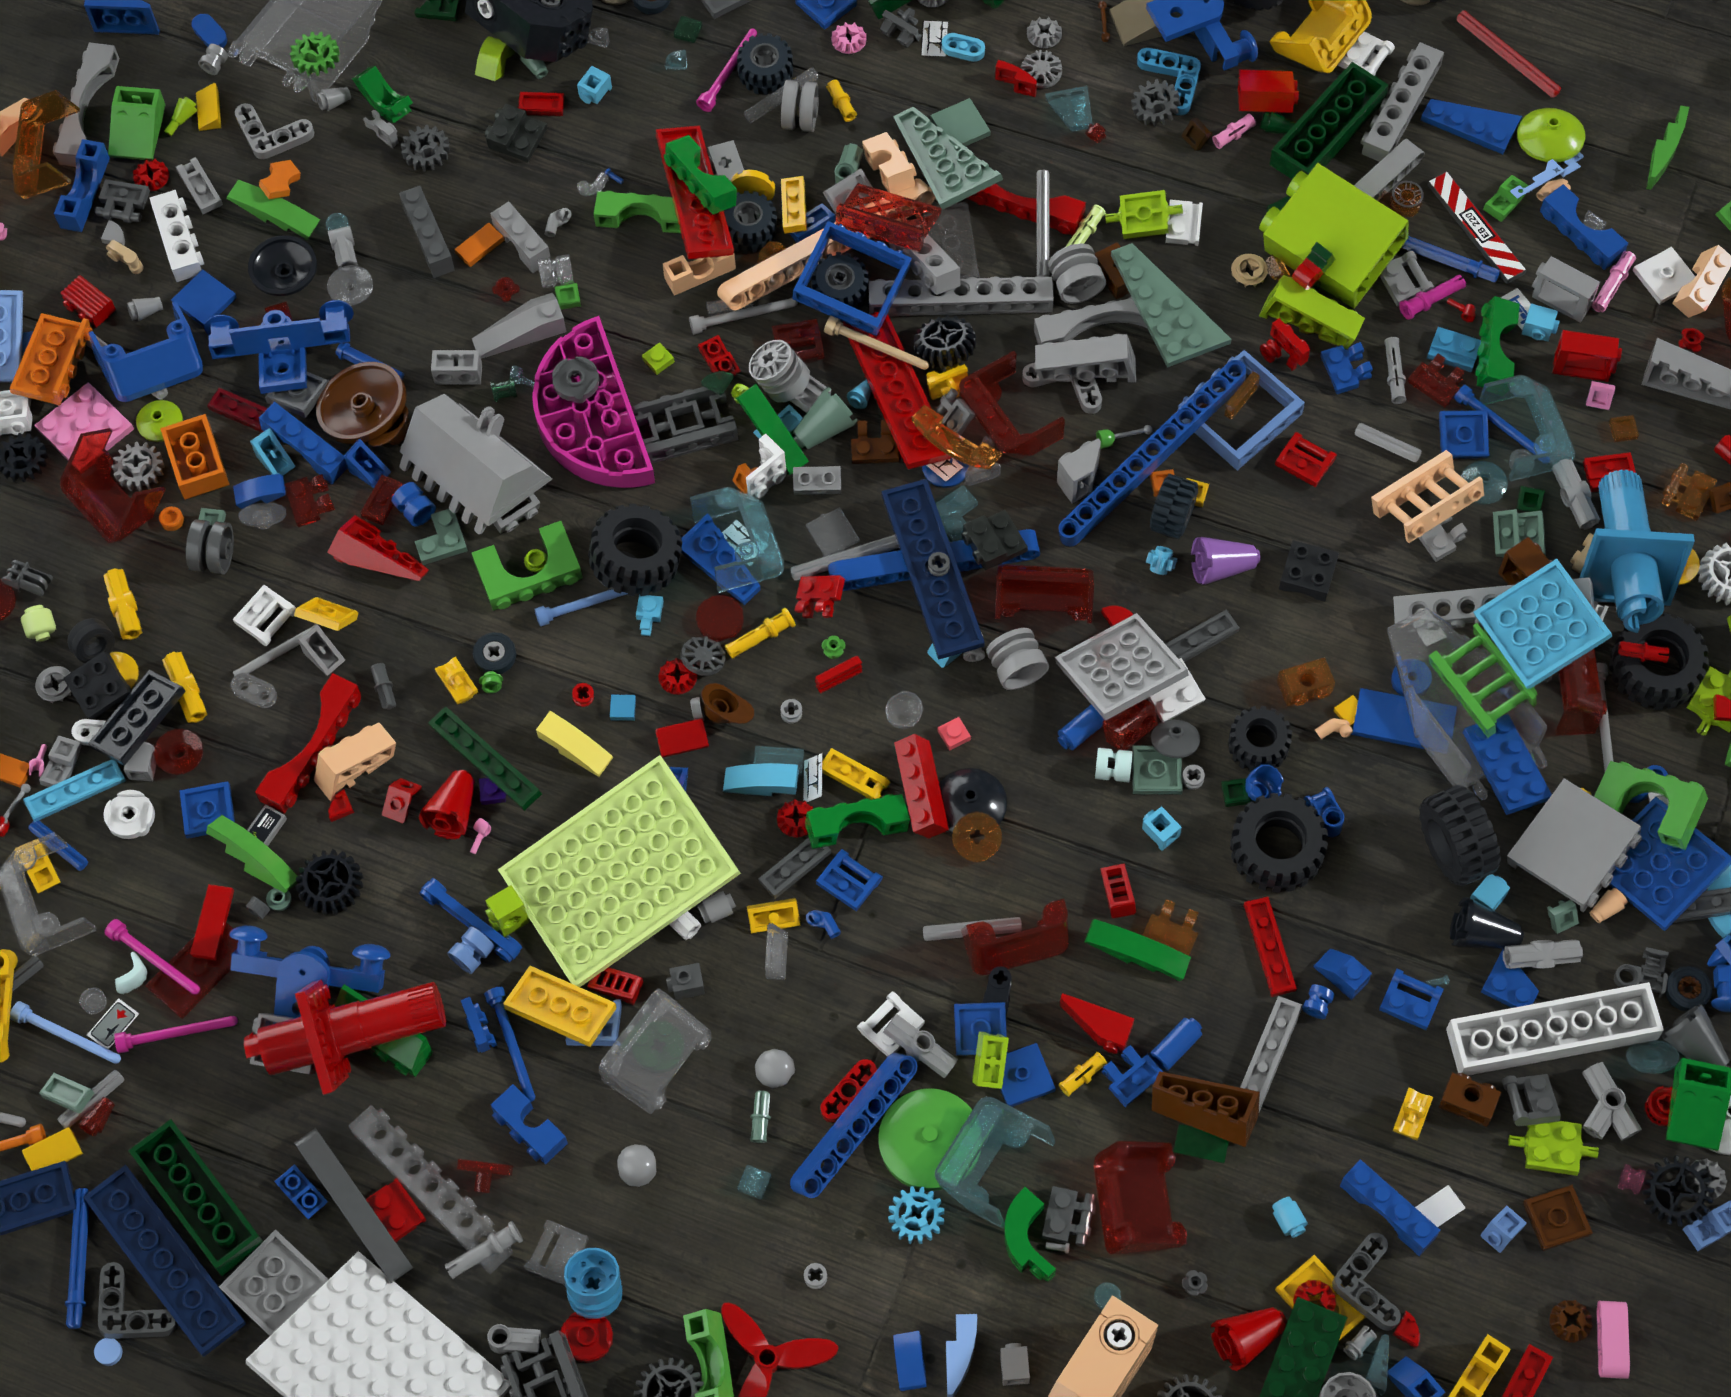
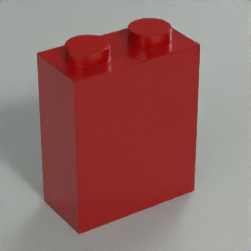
M1239 69L1237 89L1239 111L1293 113L1294 104H1298L1299 91H1297L1298 81L1294 80L1293 71Z

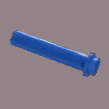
M347 342L340 343L336 349V355L340 360L345 359L353 364L363 362L383 363L350 347V344ZM393 368L403 381L404 373Z

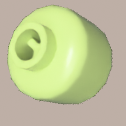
M36 605L25 609V614L21 617V623L26 637L36 639L37 642L50 639V634L56 630L51 610L43 608V605Z

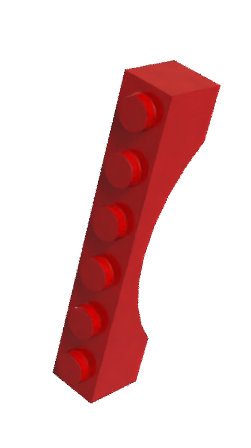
M993 184L966 198L979 205H986L995 208L999 212H1007L1020 219H1027L1037 223L1036 198L1015 195L997 184ZM1066 195L1049 198V227L1063 234L1074 235L1079 228V222L1085 216L1086 202Z
M334 673L331 674L320 691L321 715L317 729L310 742L294 759L277 769L269 771L255 791L260 802L284 814L288 808L295 804L300 789L308 784L310 774L314 767L316 768L318 754L324 748L333 745L336 733L346 725L349 713L360 703L361 693L358 685Z

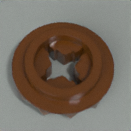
M1564 1300L1555 1305L1550 1313V1327L1554 1334L1563 1341L1579 1342L1585 1339L1592 1329V1315L1587 1310L1586 1305H1582L1576 1300ZM1577 1313L1578 1316L1575 1322L1578 1326L1572 1324L1564 1328L1568 1320L1565 1315L1571 1317Z

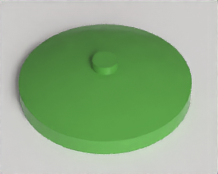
M920 1089L900 1097L887 1110L879 1128V1150L886 1168L901 1183L909 1187L913 1186L914 1189L918 1190L921 1187H924V1191L943 1190L962 1181L974 1168L981 1150V1129L973 1110L958 1096L940 1089Z

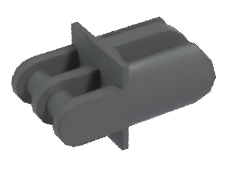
M13 560L11 562L12 567L7 569V575L2 577V582L18 589L19 593L23 589L42 597L48 587L47 584L51 583L53 576L30 567L29 562L25 564L18 560Z

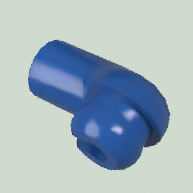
M818 910L807 913V923L815 927L825 928L831 939L841 934L830 913Z

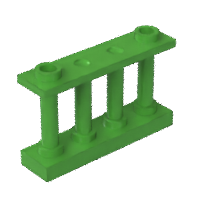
M1476 623L1473 625L1475 635L1473 639L1447 656H1441L1437 650L1428 656L1431 667L1486 737L1489 738L1496 733L1495 723H1497L1496 720L1525 700H1527L1532 708L1535 707L1538 694L1534 687L1526 689L1503 654L1491 641L1485 629H1482ZM1482 644L1490 655L1463 674L1458 673L1456 675L1451 669L1453 667L1452 664ZM1497 663L1505 674L1477 693H1470L1465 687L1467 682ZM1510 681L1519 690V693L1491 712L1489 710L1485 712L1480 706L1482 700Z

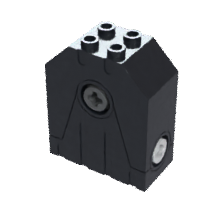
M467 0L465 13L523 58L557 62L563 57H568L577 49H582L586 46L593 11L592 0Z

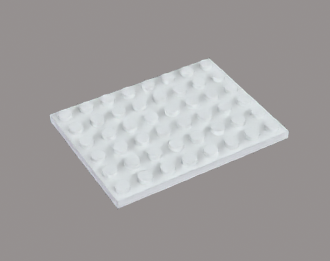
M359 1251L246 1359V1364L283 1397H503L512 1388L509 1379L506 1380L498 1369L395 1282L391 1283L385 1273Z

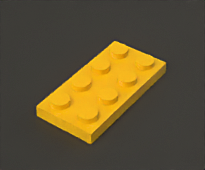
M532 966L528 967L503 1003L505 1010L588 1047H591L617 1009L614 1002Z

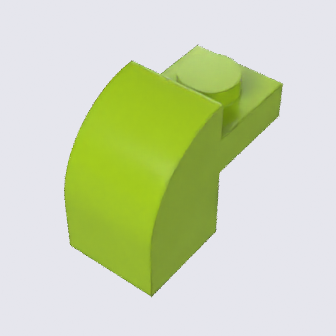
M488 36L479 51L475 75L492 81L498 80L504 76L506 59L514 55L515 51L500 39Z

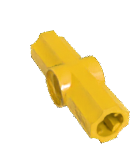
M116 568L108 570L103 575L109 593L108 602L112 614L116 618L122 639L129 640L136 639L142 634V628L136 613L138 611L132 591L129 589L123 569Z
M182 652L167 654L162 661L170 681L182 686L186 691L178 702H180L188 723L202 721L207 716V712L199 695V687L193 674L188 669Z

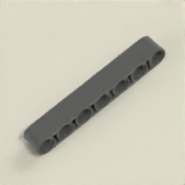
M314 1128L294 1142L389 1281L392 1283L413 1269L408 1259L317 1129Z

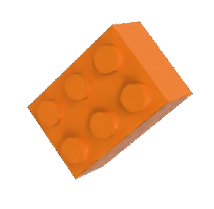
M206 414L160 428L184 500L230 485Z

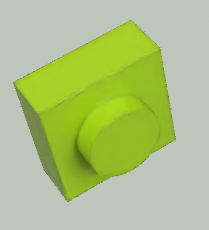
M660 342L642 355V360L656 375L675 362L674 357Z

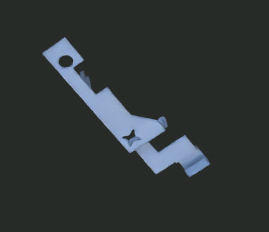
M1579 152L1573 158L1563 161L1568 165L1565 169L1561 168L1552 159L1548 161L1544 172L1532 178L1535 181L1533 184L1524 189L1519 185L1510 192L1518 199L1559 174L1565 177L1581 167L1577 161L1584 156Z

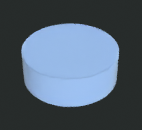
M108 1338L100 1340L94 1349L95 1358L105 1366L116 1364L121 1359L123 1353L120 1343L115 1339Z

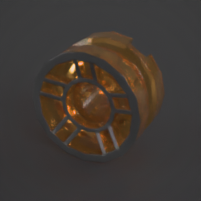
M1402 181L1396 184L1390 198L1391 209L1401 216L1408 215V217L1416 215L1419 212L1424 197L1422 188L1412 181Z

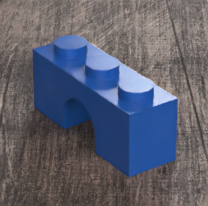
M514 1084L491 1104L494 1120L500 1126L506 1124L511 1130L509 1132L511 1137L518 1144L523 1142L528 1147L527 1153L536 1162L540 1159L546 1165L568 1144L566 1136L549 1119L535 1128L524 1124L526 1115L533 1107L531 1101Z

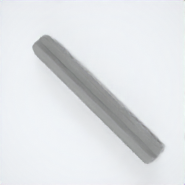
M1019 917L924 926L923 938L925 941L1020 932L1022 930V923Z

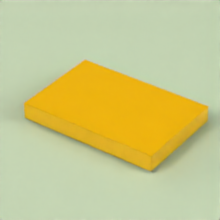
M1313 1255L1277 1286L1275 1291L1293 1309V1298L1299 1285L1308 1280H1320L1329 1285L1336 1298L1334 1312L1348 1317L1340 1336V1341L1366 1317L1336 1294L1332 1287L1334 1275ZM1306 1293L1310 1298V1302L1319 1306L1322 1305L1319 1302L1322 1293L1317 1294L1315 1297Z

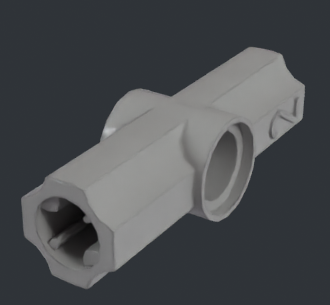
M1572 459L1560 460L1553 465L1552 471L1561 488V499L1566 507H1570L1580 529L1592 528L1599 523L1600 518L1591 501L1589 485L1586 481L1581 480Z
M1552 940L1531 941V944L1505 946L1503 951V961L1506 968L1509 969L1521 967L1552 968L1555 967V964L1581 962L1583 957V949L1579 940L1557 942Z
M895 1014L883 1031L885 1035L902 1046L908 1056L913 1057L916 1061H922L943 1078L948 1075L958 1060L936 1044L931 1033L923 1030L919 1031L898 1014ZM917 1043L921 1044L924 1049L920 1048Z

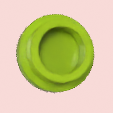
M533 549L524 558L525 567L531 572H540L546 565L548 557L543 551Z

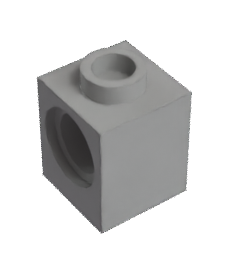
M144 742L126 763L124 772L129 780L153 782L158 753L154 746Z
M1020 1343L1006 1344L1005 1348H1000L1003 1386L1029 1384L1030 1373L1027 1346L1021 1347Z

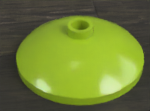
M1542 108L1528 113L1520 121L1517 129V140L1523 151L1537 160L1548 162L1553 159L1555 162H1563L1573 158L1581 151L1585 142V130L1581 122L1572 114L1561 109Z

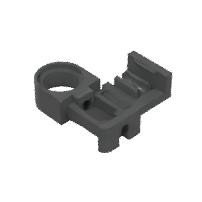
M1646 947L1642 957L1646 958L1645 965H1641V967L1630 964L1621 965L1614 974L1615 984L1622 988L1649 982L1652 992L1659 993V998H1661L1666 991L1668 975L1664 973L1669 952ZM1620 972H1630L1633 976V981L1630 983L1623 982L1619 976Z

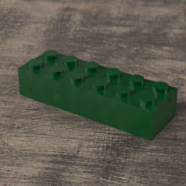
M1351 62L1274 146L1269 165L1292 180L1300 171L1309 175L1317 163L1325 167L1381 106L1382 101L1386 98L1388 84L1354 62Z
M172 1119L128 1150L221 1276H224L249 1257L263 1242Z

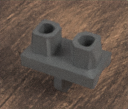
M908 8L904 12L899 9L897 15L901 18L887 10L884 11L882 16L885 20L880 27L883 34L892 37L896 29L902 31L896 40L906 48L910 46L914 39L919 42L922 35L918 33L916 27L911 25L918 23V19L914 18L915 10Z

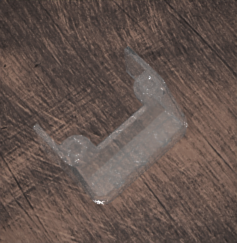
M55 832L17 847L0 867V888L19 945L24 952L32 956L39 955L97 931L95 925L85 917L61 926L59 919L50 912L38 915L24 871L31 869L37 859L68 847L67 842Z

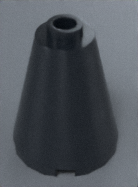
M1465 897L1459 902L1458 906L1462 908L1460 913L1454 912L1450 927V939L1455 940V942L1451 943L1452 946L1505 949V946L1521 945L1524 931H1521L1519 924L1471 898Z

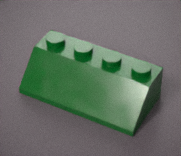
M344 984L339 992L335 1007L368 999ZM422 1034L376 1045L371 1048L375 1051L373 1054L381 1061L386 1062L389 1060L395 1064L394 1068L405 1076L409 1073L413 1077L417 1076L433 1054L427 1038Z

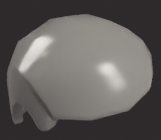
M778 1049L765 1051L756 1061V1077L764 1086L770 1088L784 1086L795 1073L794 1061L785 1051Z
M638 1144L627 1146L618 1156L619 1176L629 1186L640 1187L648 1184L656 1175V1159L654 1153L647 1146Z

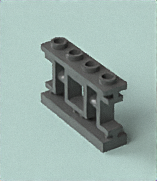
M722 382L709 383L701 388L687 389L679 394L665 395L660 399L649 402L643 401L633 406V413L638 427L649 424L653 436L643 439L651 464L739 440L733 415L721 418L717 405L727 403ZM710 401L712 409L700 412L698 404ZM694 412L698 425L676 430L672 417ZM665 414L666 422L654 424V416ZM715 418L717 426L705 429L703 421ZM670 430L672 438L660 441L658 433Z
M558 1330L549 1334V1338L541 1339L545 1352L526 1361L523 1360L521 1353L518 1351L512 1352L509 1356H501L503 1362L500 1365L502 1374L506 1380L509 1379L512 1387L509 1390L510 1397H536L534 1390L552 1381H556L561 1397H588L564 1333ZM555 1353L563 1375L559 1370L548 1374L545 1372L543 1363L555 1358ZM533 1368L537 1379L522 1386L517 1369L524 1372Z

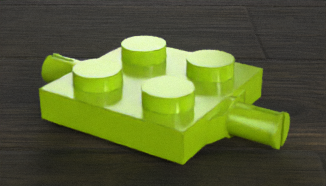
M1165 190L1121 195L1119 213L1105 214L1106 224L1120 222L1124 239L1169 233L1168 221L1170 215L1183 214L1182 204L1169 206L1166 201Z
M1710 666L1699 688L1686 707L1698 714L1702 719L1700 726L1697 728L1698 733L1702 731L1701 735H1706L1711 725L1719 726L1729 733L1731 731L1730 721L1714 720L1713 697L1716 694L1731 700V670L1727 675Z
M1564 1121L1528 1125L1525 1137L1509 1135L1508 1146L1524 1148L1526 1155L1525 1168L1575 1176L1579 1174L1581 1157L1598 1158L1599 1150L1598 1147L1583 1146L1581 1139L1582 1124Z

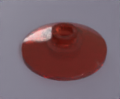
M187 729L170 730L163 734L155 745L154 758L157 765L163 771L170 774L179 775L192 771L198 766L203 757V745L200 738L194 732ZM179 752H183V753H184V756H182V757H180V758H177V757H176V755H177Z

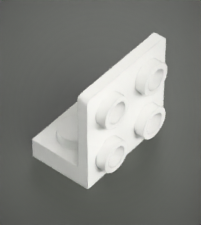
M767 434L759 439L761 466L746 477L748 499L751 502L756 498H762L771 486L782 482L787 474L785 452Z

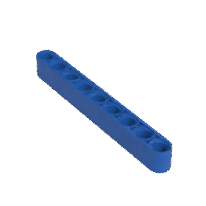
M1031 529L1020 530L1019 533L1028 546V551L999 565L1032 560L1040 556L1036 532ZM963 540L949 542L960 572L983 568L981 564L978 565L972 554L973 549L970 545L967 546ZM900 550L839 560L828 565L829 576L841 575L845 578L843 591L910 580Z

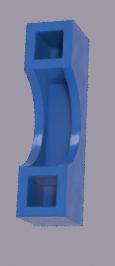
M82 139L75 157L76 174L72 189L66 196H60L54 212L61 229L77 232L83 231L110 159L104 143Z
M1564 184L1544 198L1540 212L1546 220L1551 221L1558 228L1561 234L1572 240L1579 250H1583L1594 264L1606 270L1620 259L1623 251H1626L1628 242L1612 228L1595 230L1585 226L1579 220L1576 213L1579 198Z
M273 402L259 417L261 430L265 431L270 428L279 442L286 443L298 451L309 462L314 471L329 483L333 484L346 471L347 465L343 454L276 402Z
M1361 1159L1343 1177L1340 1187L1359 1204H1365L1381 1214L1395 1229L1399 1239L1418 1256L1438 1236L1440 1229Z

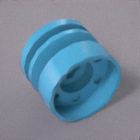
M586 1248L576 1252L569 1258L564 1268V1280L571 1308L578 1315L588 1319H598L610 1315L618 1308L622 1300L623 1289L616 1258L608 1251L600 1248Z

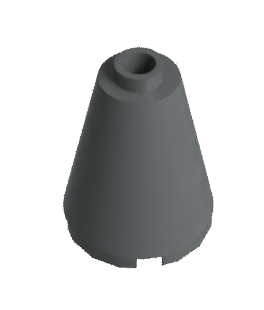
M1702 1004L1682 1014L1674 1020L1675 1023L1671 1029L1667 1026L1660 1035L1687 1059L1728 1067L1727 1064L1730 1060Z

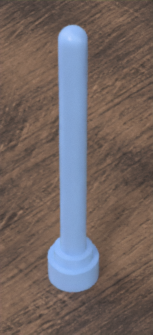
M18 1001L10 1012V1019L19 1024L29 1022L114 1064L121 1061L119 1054L32 1013L29 1005Z

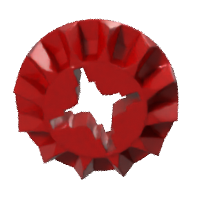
M146 159L145 163L138 164L137 169L133 170L134 183L148 186L150 191L162 188L169 179L168 168L164 162H158L156 159L153 161ZM149 170L153 172V180L148 176Z
M676 657L675 660H667L666 664L660 667L658 678L661 687L665 691L679 695L690 691L697 681V674L689 671L683 665L681 659ZM676 669H679L680 673L684 674L680 676L679 683H677L674 676H671L675 675Z
M794 799L791 802H785L781 809H778L777 824L779 829L790 837L807 835L805 826L807 811L813 809V806L811 807L805 800L797 801ZM795 810H797L799 816H803V818H799L798 826H796L794 819H789V817H793Z
M1308 1280L1299 1285L1295 1291L1293 1304H1295L1297 1297L1310 1302V1298L1306 1293L1314 1297L1322 1293L1319 1301L1322 1304L1321 1306L1331 1311L1335 1310V1294L1329 1285L1320 1280Z

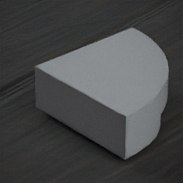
M109 220L101 237L102 243L109 244L111 240H115L125 246L122 229L117 223Z

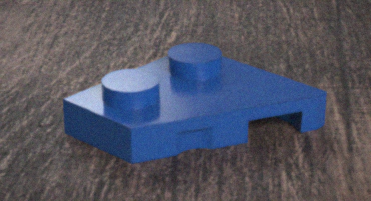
M1502 949L1481 993L1511 1008L1533 1004L1539 990L1521 968H1506L1503 961L1504 949Z

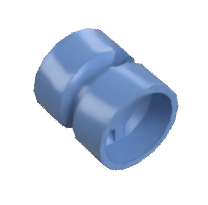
M471 926L462 935V942H456L447 952L450 959L469 974H472L481 964L480 958H486L495 948L494 944L482 932Z

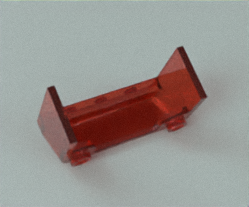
M1012 351L963 378L959 384V394L974 411L975 417L1000 451L1008 454L1032 456L1064 438L1065 419L1062 416L1031 434L1025 433L1020 435L997 404L1002 395L998 382L1016 373V353Z
M107 428L80 434L61 476L60 486L62 492L108 543H115L126 538L153 517L166 489L158 487L134 492L131 498L109 475L112 470L113 459L105 450V447L112 434V430Z
M1000 565L997 571L995 619H1000V615L1012 617L1020 609L1065 611L1074 620H1086L1087 617V623H1092L1093 571L1083 568Z
M1592 649L1558 671L1564 712L1555 730L1556 735L1595 734L1602 716L1606 715L1607 705L1606 701L1602 700L1595 651Z

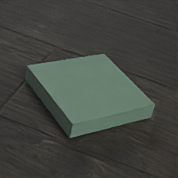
M970 98L930 115V120L935 126L941 127L948 136L954 137L964 146L984 139L991 134L990 129Z
M1132 746L1133 794H1182V758L1166 757L1157 752L1153 746Z

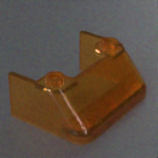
M57 90L26 100L20 107L13 161L14 192L23 199L71 184V179L48 162L40 164L45 124L80 112L78 106Z

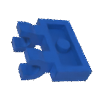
M1361 342L1352 345L1348 350H1345L1343 345L1321 352L1320 357L1337 394L1359 388L1360 380L1372 378L1370 372L1373 371V368L1369 361L1359 365L1356 369H1353L1350 363L1351 361L1363 359L1362 352H1364V348Z
M470 997L460 1000L467 1016L468 1028L473 1031L476 1039L474 1043L478 1053L490 1050L489 1045H492V1047L497 1046L494 1035L490 1034L487 1025L481 1026V1023L484 1025L488 1024L485 1013L481 1011L479 1004L473 1005Z
M1131 1045L1122 1051L1123 1054H1121V1058L1132 1066L1127 1072L1122 1074L1112 1061L1103 1067L1104 1070H1102L1104 1076L1113 1082L1108 1089L1125 1108L1154 1084L1159 1071L1163 1072L1148 1054L1141 1058Z

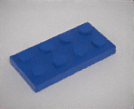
M1509 714L1503 715L1496 720V733L1489 738L1486 737L1477 724L1464 728L1462 733L1506 815L1548 801L1552 794Z

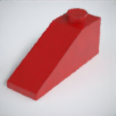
M1062 993L1060 1007L1105 1051L1117 1054V1052L1122 1053L1131 1034L1134 1018Z

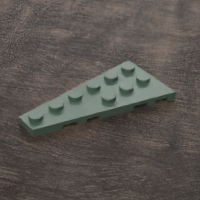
M911 107L893 116L942 210L1003 180L1001 173L991 169L988 163L978 159L971 150L954 137L948 136L941 127L935 126L928 117L915 107Z

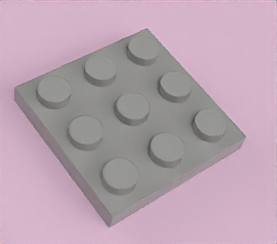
M275 1229L219 1288L260 1328L271 1336L329 1279Z

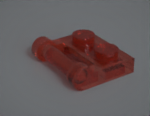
M817 319L772 326L774 340H783L791 348L815 344L814 349L795 352L801 360L816 357L817 359L825 358Z

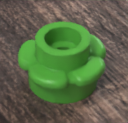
M830 636L822 642L823 653L827 657L836 659L844 653L845 642L839 639L838 636Z
M489 671L480 677L479 684H482L484 692L495 693L501 689L503 677L494 671Z

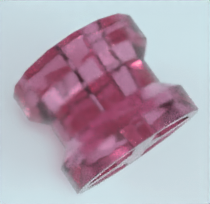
M1624 1164L1617 1188L1622 1190L1627 1188L1638 1195L1644 1182L1646 1170L1641 1168L1635 1170L1632 1169L1631 1165Z

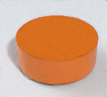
M171 506L160 512L159 521L165 530L175 531L183 525L184 516L180 509Z

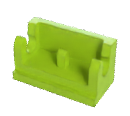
M979 1031L972 1079L976 1086L1002 1089L1008 1037L1001 1034L992 1035Z

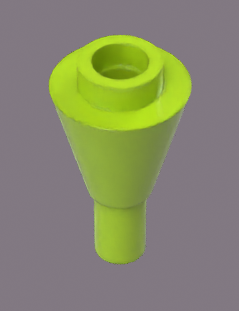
M187 97L184 99L179 98L171 118L172 120L164 132L172 136L179 125H182L197 112L195 108L196 103Z

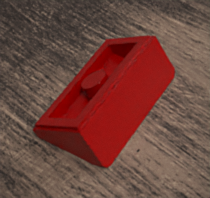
M696 719L655 730L662 758L709 747L703 719Z

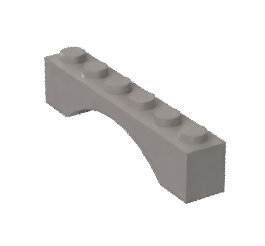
M89 42L87 50L83 52V63L81 69L77 71L76 85L71 89L70 104L65 108V119L63 124H60L59 138L53 146V154L56 156L59 165L76 167L75 157L82 139L87 140L84 134L83 122L87 106L96 91L114 77L120 58L114 45Z
M1132 297L1120 301L1112 300L1096 306L1088 305L1073 311L1065 310L1059 314L1042 315L1034 319V333L1038 345H1043L1047 342H1066L1067 340H1072L1081 332L1101 324L1130 323L1145 328L1147 326Z

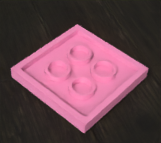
M89 382L34 425L36 430L80 473L134 430L133 425Z

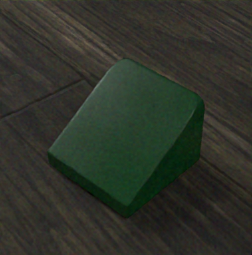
M1520 486L1516 509L1527 512L1541 511L1545 491Z

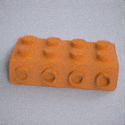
M41 313L10 386V392L61 405L63 397L66 398L68 396L71 378L74 379L76 376L77 363L79 359L82 360L84 357L86 341H90L89 332L93 331V329L90 327L89 319L83 318L80 323Z

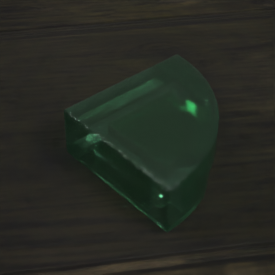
M714 372L707 375L701 381V384L722 396L734 379V376L729 372Z

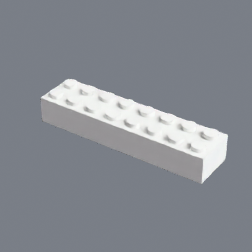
M1648 982L1451 1019L1446 1031L1458 1073L1469 1076L1658 1040L1664 1029L1650 983Z

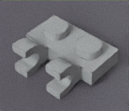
M1452 517L1427 531L1421 537H1418L1435 562L1456 551L1457 546L1454 543L1466 538L1464 533L1467 532V529L1463 523L1455 526L1448 534L1441 525L1451 521Z

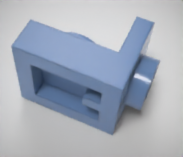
M1506 1206L1488 1224L1481 1237L1501 1253L1508 1243L1524 1228L1527 1222Z

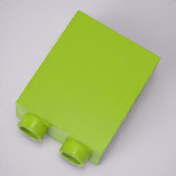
M1317 163L1309 175L1303 171L1296 174L1286 191V194L1291 198L1282 210L1275 206L1272 207L1262 219L1259 230L1264 232L1265 251L1293 270H1296L1306 259L1316 242L1331 252L1336 260L1315 284L1355 309L1408 239L1409 221Z

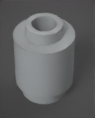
M724 891L704 899L703 903L697 905L705 923L710 921L714 923L733 914L732 908L736 907L731 894L725 895Z

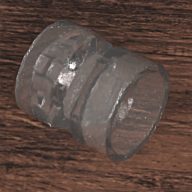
M569 254L556 256L555 260H552L550 257L537 259L543 289L555 287L556 283L561 285L574 283Z

